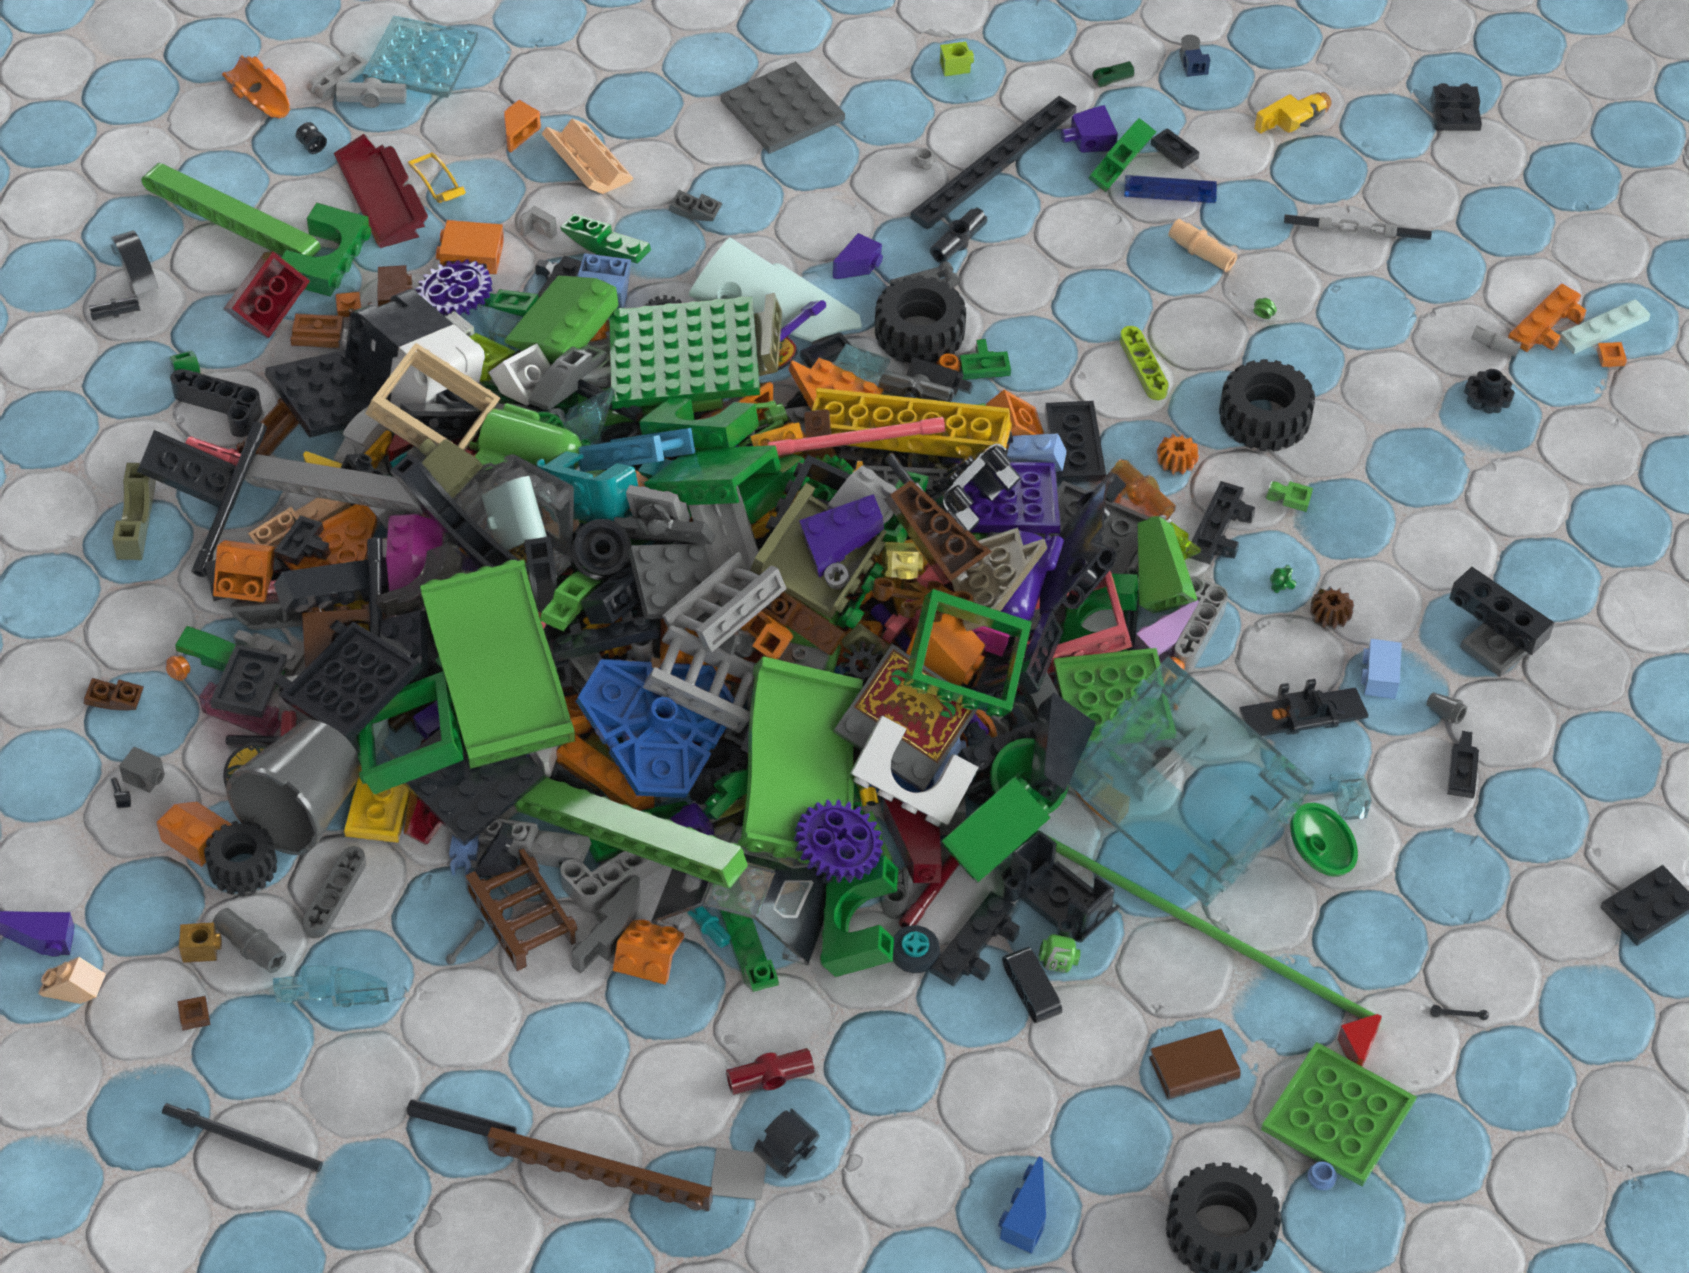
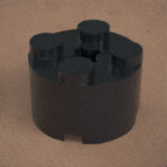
M791 1108L790 1112L787 1110L782 1112L764 1130L767 1134L765 1140L762 1142L758 1139L753 1152L778 1175H782L787 1179L797 1169L796 1163L802 1158L808 1160L815 1153L817 1147L814 1144L820 1135L812 1125Z

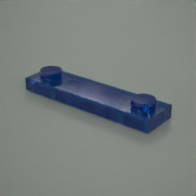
M1125 175L1124 197L1216 203L1217 181Z

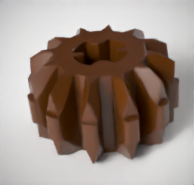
M1329 586L1327 591L1320 588L1311 600L1310 615L1314 616L1315 623L1322 622L1323 628L1329 625L1333 630L1337 625L1344 627L1353 615L1354 603L1350 599L1349 593H1341V587L1338 590H1333Z

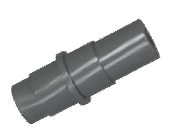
M224 908L215 915L213 919L215 929L230 940L231 944L240 950L241 955L245 959H251L269 973L278 971L284 965L287 957L286 953L268 938V934L264 930L255 928L229 908Z

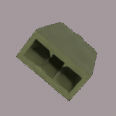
M426 439L419 447V451L427 457L422 464L452 498L483 467L476 457L447 439H444L438 446L430 439Z

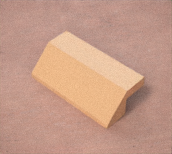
M572 118L562 132L546 127L542 132L544 138L588 189L604 194L633 180L630 173L587 124Z

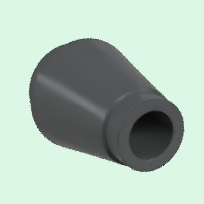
M1435 692L1431 693L1427 699L1426 705L1450 724L1461 723L1467 713V706L1463 704L1462 700Z

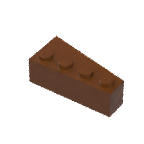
M911 480L884 499L943 585L952 581L992 552L977 541L973 534L960 526L948 512L946 513L930 496Z

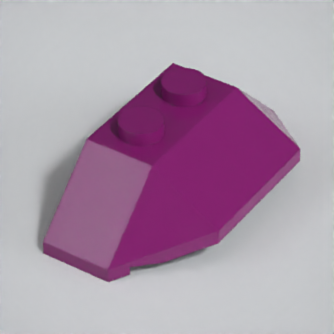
M399 513L389 516L386 560L390 596L416 594L420 590V586L428 581L442 565L443 530L433 519L424 513Z

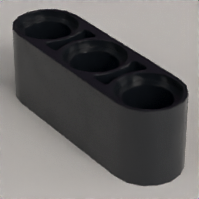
M1030 947L1002 957L1005 972L1034 1023H1039L1062 1014L1060 999Z

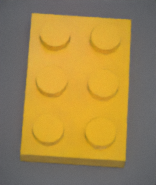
M359 777L344 829L345 837L399 843L410 790L404 784L374 795L366 783L363 784Z

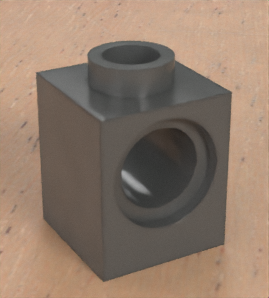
M133 747L119 765L123 782L148 793L162 782L165 774L161 758L137 747Z

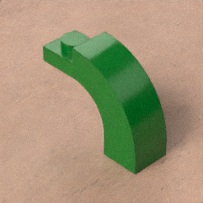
M748 769L731 772L713 784L720 793H714L705 802L707 806L702 812L708 819L717 820L739 797L747 794Z

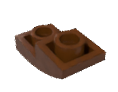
M92 678L83 704L110 710H136L144 686L118 679L117 684Z

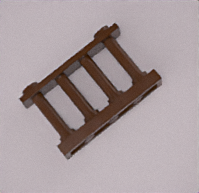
M524 848L519 850L520 865L516 866L514 871L501 873L488 880H480L475 871L465 875L467 892L516 971L527 967L526 955L529 954L528 951L563 934L569 943L573 945L576 943L575 932L578 931L573 917H567L539 873L536 859L533 856L529 857ZM525 874L532 883V885L501 900H493L490 896V890ZM537 894L545 903V905L513 920H505L502 915L503 910ZM550 914L558 924L525 941L522 939L518 940L514 935L516 930Z

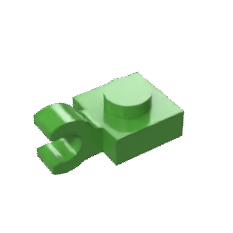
M1271 481L1266 499L1270 501L1284 500L1283 506L1306 512L1313 488L1289 481L1288 486Z

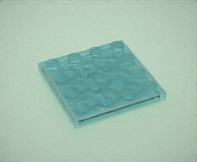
M393 15L362 73L363 80L372 77L380 80L382 83L406 84L407 90L448 98L478 40L477 32Z

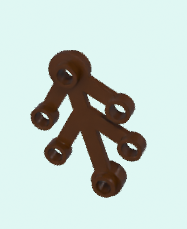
M877 578L874 580L872 589L874 597L881 601H887L891 596L915 600L901 604L900 615L906 618L915 617L916 610L922 609L924 596L933 589L974 602L973 596L968 592H951L938 581L928 582L926 588L918 583L915 578L902 579L901 589L894 588L895 583L890 579ZM936 611L934 622H940L942 615L945 613Z

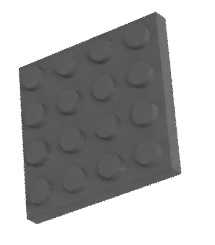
M796 61L721 94V102L769 154L845 120L843 110Z

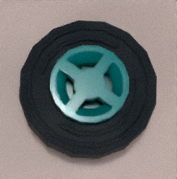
M918 925L906 926L893 936V961L897 967L905 972L923 973L931 969L939 957V940L934 932L926 927Z

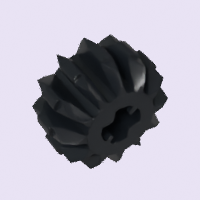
M864 641L860 642V651H857L854 644L850 645V650L854 655L852 656L847 652L843 653L842 656L850 660V662H842L840 664L843 668L850 667V670L846 671L843 675L850 676L853 673L855 675L853 678L859 677L863 680L864 687L866 677L870 678L876 666L880 663V661H876V658L881 657L883 652L878 651L873 655L872 651L875 648L873 643L869 646L868 651H865ZM864 657L868 658L870 661L867 663H871L870 669L864 668L863 671H859L857 669L859 665H856V660H862Z

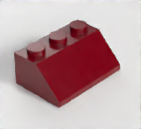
M264 252L223 310L246 327L266 338H270L310 280L275 252Z

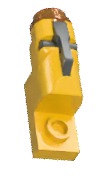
M1316 92L1300 100L1289 94L1257 112L1254 129L1261 134L1268 129L1274 128L1276 125L1288 133L1302 126L1308 128L1328 112L1332 105L1331 99L1325 92Z

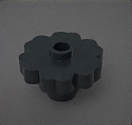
M1497 369L1479 371L1477 377L1470 376L1464 389V393L1468 395L1467 403L1477 410L1483 408V411L1488 414L1500 413L1502 408H1509L1515 395L1514 390L1511 389L1512 382Z

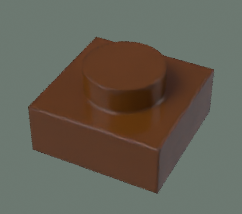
M206 995L177 1001L182 1031L211 1025Z

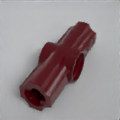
M805 1048L779 1056L774 1052L762 1054L753 1063L727 1069L726 1077L730 1092L735 1095L761 1087L764 1090H775L783 1086L786 1080L814 1073L815 1068L810 1050Z

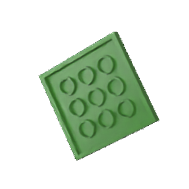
M1157 648L1054 658L1053 667L1060 697L1096 722L1085 748L1177 738V728Z
M1316 1042L1263 1122L1261 1130L1317 1162L1331 1164L1338 1174L1363 1187L1413 1107L1417 1097Z

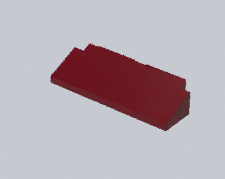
M362 134L334 152L362 214L368 216L369 227H371V232L377 245L380 248L419 238L416 229L426 227L424 222L427 220L428 214L413 185L407 184L405 186L404 183L408 181L409 176L393 146L385 148L383 144L376 148L368 137Z

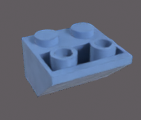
M584 253L578 277L597 278L615 286L618 297L617 309L624 308L628 292L631 259Z

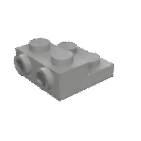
M629 485L626 496L633 517L643 519L639 515L641 508L647 504H660L669 513L670 519H678L683 522L690 521L687 505L679 501L677 494L669 491L652 490L644 486Z

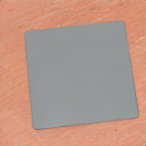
M716 1149L711 1181L713 1195L761 1200L766 1163L754 1152Z

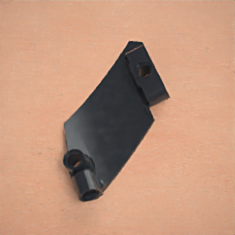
M1112 471L1105 476L1094 491L1087 492L1078 501L1079 509L1063 527L1060 534L1057 535L1063 538L1064 543L1056 568L1046 573L1039 597L1040 615L1049 611L1054 612L1060 605L1069 609L1080 607L1116 563L1117 553L1115 549L1101 543L1104 521L1108 518L1111 511L1106 501L1113 503L1126 487L1124 481Z

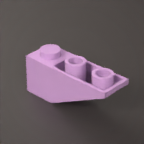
M1199 601L1182 605L1177 611L1170 615L1162 616L1151 626L1141 628L1136 633L1134 650L1157 648L1160 664H1164L1167 658L1174 656L1175 645Z

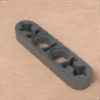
M351 846L344 849L304 915L303 926L308 936L319 938L324 936L330 929L365 869L366 858L361 848ZM355 857H358V860H354L351 863L349 870V860H353ZM338 877L348 878V882L344 885L334 884V880ZM326 898L336 900V903L331 907L321 905V902ZM320 918L321 925L316 924L314 927H311V923H317L318 919Z

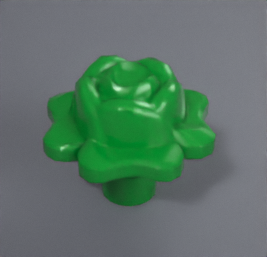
M1287 564L1283 568H1276L1273 574L1270 575L1271 589L1275 593L1284 590L1286 587L1290 590L1295 588L1297 582L1292 579L1293 569L1290 568V565Z

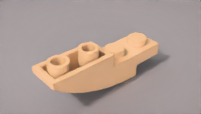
M317 497L296 511L292 507L286 509L248 534L255 544L276 546L279 545L300 515L323 522L348 509L351 505L347 502Z

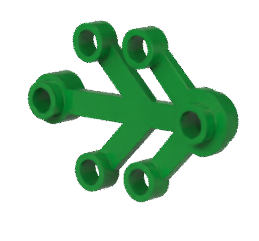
M876 562L873 568H870L862 580L864 584L861 587V593L856 600H849L836 625L842 629L845 626L852 630L856 627L865 613L859 609L866 594L873 589L874 580L885 576L882 573L883 566Z

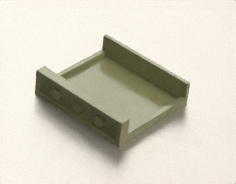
M806 483L756 555L750 571L760 575L770 566L778 568L787 588L785 592L832 619L836 611L841 613L849 600L846 596L848 593L854 594L861 583V580L858 579L861 573L866 575L874 563L871 560L873 555L879 556L886 545V542L882 540L887 531L883 530L879 536H874L860 548H855L845 556V559L840 564L846 567L850 580L845 588L840 590L832 589L826 582L825 574L819 578L801 533L799 520L829 510L826 504L812 497L815 488ZM839 571L834 572L833 578L835 581L840 580L841 575Z

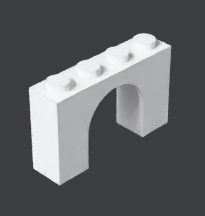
M880 716L850 772L851 775L855 776L853 781L867 789L869 785L879 789L877 794L889 801H892L893 798L902 801L901 807L913 814H916L917 810L927 815L926 821L940 827L941 823L948 825L978 767L953 754L933 787L919 793L904 790L896 783L892 776L891 759L906 728L884 716Z

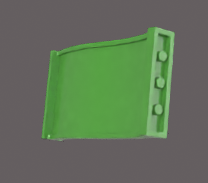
M509 560L501 566L493 568L486 566L473 573H457L449 579L441 581L434 579L426 582L425 585H421V597L456 713L470 769L574 742L575 730L537 611L524 560Z
M763 656L753 668L755 679L749 719L747 797L742 834L738 840V845L747 848L750 852L764 851L772 853L777 858L791 857L798 859L801 863L808 864L809 860H800L803 851L795 850L798 842L794 841L797 833L795 828L801 815L806 813L808 807L814 808L817 802L824 806L828 799L832 806L835 805L837 799L840 800L841 805L844 807L848 802H851V809H853L854 776L850 774L853 768V745L833 731L863 688V680Z

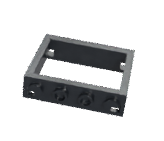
M810 455L807 456L803 464L799 462L793 473V476L796 477L795 481L789 480L783 494L787 495L786 498L780 497L775 507L776 517L770 516L765 528L769 529L765 541H767L793 503L806 477L838 491L851 474Z

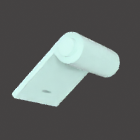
M530 476L505 482L482 494L488 516L487 523L489 529L492 530L494 540L507 551L525 544L524 540L547 537Z

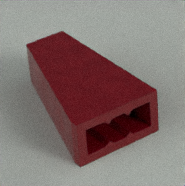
M884 798L883 818L903 862L907 866L913 883H941L940 828L926 821L927 815L917 810L916 814H913L901 807L902 801L896 798L889 801Z

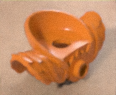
M241 55L232 70L222 73L225 80L232 85L233 88L231 90L239 99L244 97L253 106L270 117L283 118L288 115L290 103L285 94V83L270 68L264 69V65L256 56L244 58ZM253 84H261L259 91L250 92V87Z

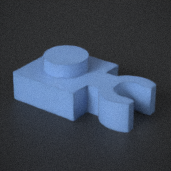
M480 834L465 846L452 835L449 850L450 859H453L450 863L452 875H455L456 869L461 866L465 867L466 875L472 872L470 860L477 861L480 846L478 837Z

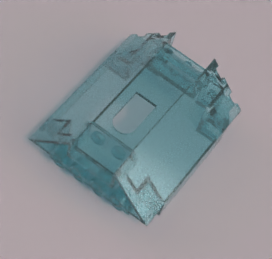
M1167 657L1148 680L1143 679L1135 687V695L1130 700L1126 699L1119 705L1116 710L1118 714L1112 721L1107 720L1099 729L1101 734L1095 741L1090 740L1087 743L1069 785L1081 795V798L1177 883L1183 885L1207 907L1220 892L1223 893L1234 884L1241 873L1245 874L1250 870L1247 866L1281 827L1286 829L1289 824L1288 819L1297 812L1304 801L1303 797L1312 789L1315 782L1171 658ZM1161 747L1172 748L1203 775L1187 795H1184L1154 768L1152 756L1157 749ZM1146 777H1148V778H1150V779H1152V780H1154V781H1153L1151 784H1149V782H1148V780H1147Z

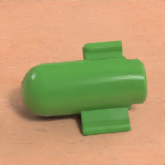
M506 403L503 410L495 408L488 413L477 442H470L469 447L478 452L475 457L483 465V468L491 467L513 457H518L537 468V461L540 459H544L546 465L566 451L579 454L578 447H581L582 444L578 436L570 430L539 421L540 416L537 412ZM579 461L574 463L575 470L579 467Z

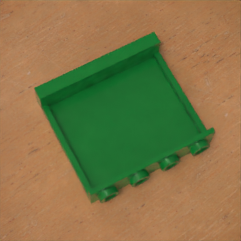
M776 445L695 449V453L681 455L644 482V485L652 490L669 491L677 494L679 501L686 503V505L739 503L736 490L737 485L752 474L777 473L781 470Z

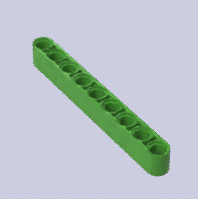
M157 163L141 178L143 186L151 193L280 256H283L284 252L289 250L314 257L321 250L320 243L313 236L165 164Z

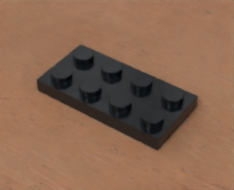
M1094 400L1045 403L1048 433L1058 434L1067 451L1063 471L1055 472L1056 483H1062L1063 480L1068 483L1102 481L1106 476Z
M154 430L137 472L219 508L236 466Z

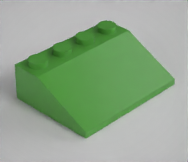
M557 276L505 338V343L522 351L538 344L549 364H553L572 346L581 349L589 343L617 309V289L615 286L597 278Z

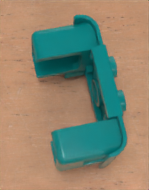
M566 451L546 465L544 459L537 461L538 469L574 487V519L590 522L596 519L614 521L615 517L625 518L624 513L630 509L626 491L629 485L639 487L636 472L632 466L616 463L593 478V474L578 471L574 468V463L584 457L582 454ZM547 505L548 511L552 512L553 518L559 522L556 511Z

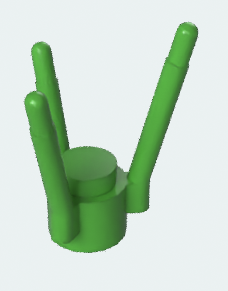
M775 400L767 403H755L756 409L767 408L766 411H763L765 419L758 421L759 426L770 425L756 434L774 430L783 426L788 421L782 403L776 404ZM751 437L742 442L740 447L752 443Z

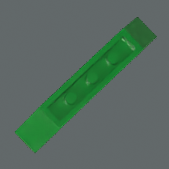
M739 878L730 889L711 883L723 924L731 936L730 944L744 984L752 992L778 986L779 980L772 960H767L748 904L743 895Z

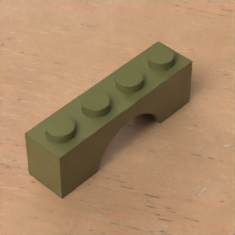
M126 463L123 479V514L121 521L115 522L112 538L117 560L143 559L156 480L137 472L140 463Z

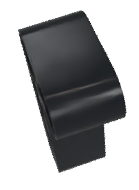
M185 369L176 370L170 376L173 395L176 400L227 414L230 432L233 436H247L253 422H257L262 415L260 394L253 387Z

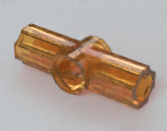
M1121 459L1116 462L1111 471L1117 474L1126 484L1125 489L1130 501L1137 506L1142 504L1153 516L1166 515L1165 521L1168 520L1175 512L1176 505L1160 491L1154 477L1151 475L1144 476L1128 460Z

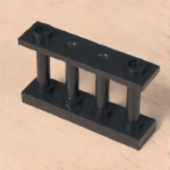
M1052 611L1043 613L1036 629L1029 632L1027 642H1030V644L1026 645L1018 685L1025 686L1029 695L1039 692L1063 633ZM1015 636L1008 638V644L1002 657L987 652L972 686L974 691L993 697L996 691L1004 689L1006 678L1001 679V677L1007 675L1008 661L1011 658Z

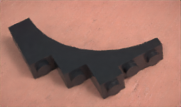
M408 454L390 471L421 511L439 525L452 543L466 552L478 569L486 566L492 568L501 566L509 560L520 561L495 541L456 503L420 460Z

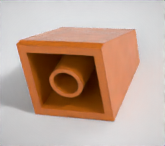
M943 614L940 622H933L924 666L949 683L958 686L968 685L975 673L973 669L978 671L985 659L981 654L986 645L972 630L966 632L962 619ZM916 630L906 651V654L909 656L911 655Z

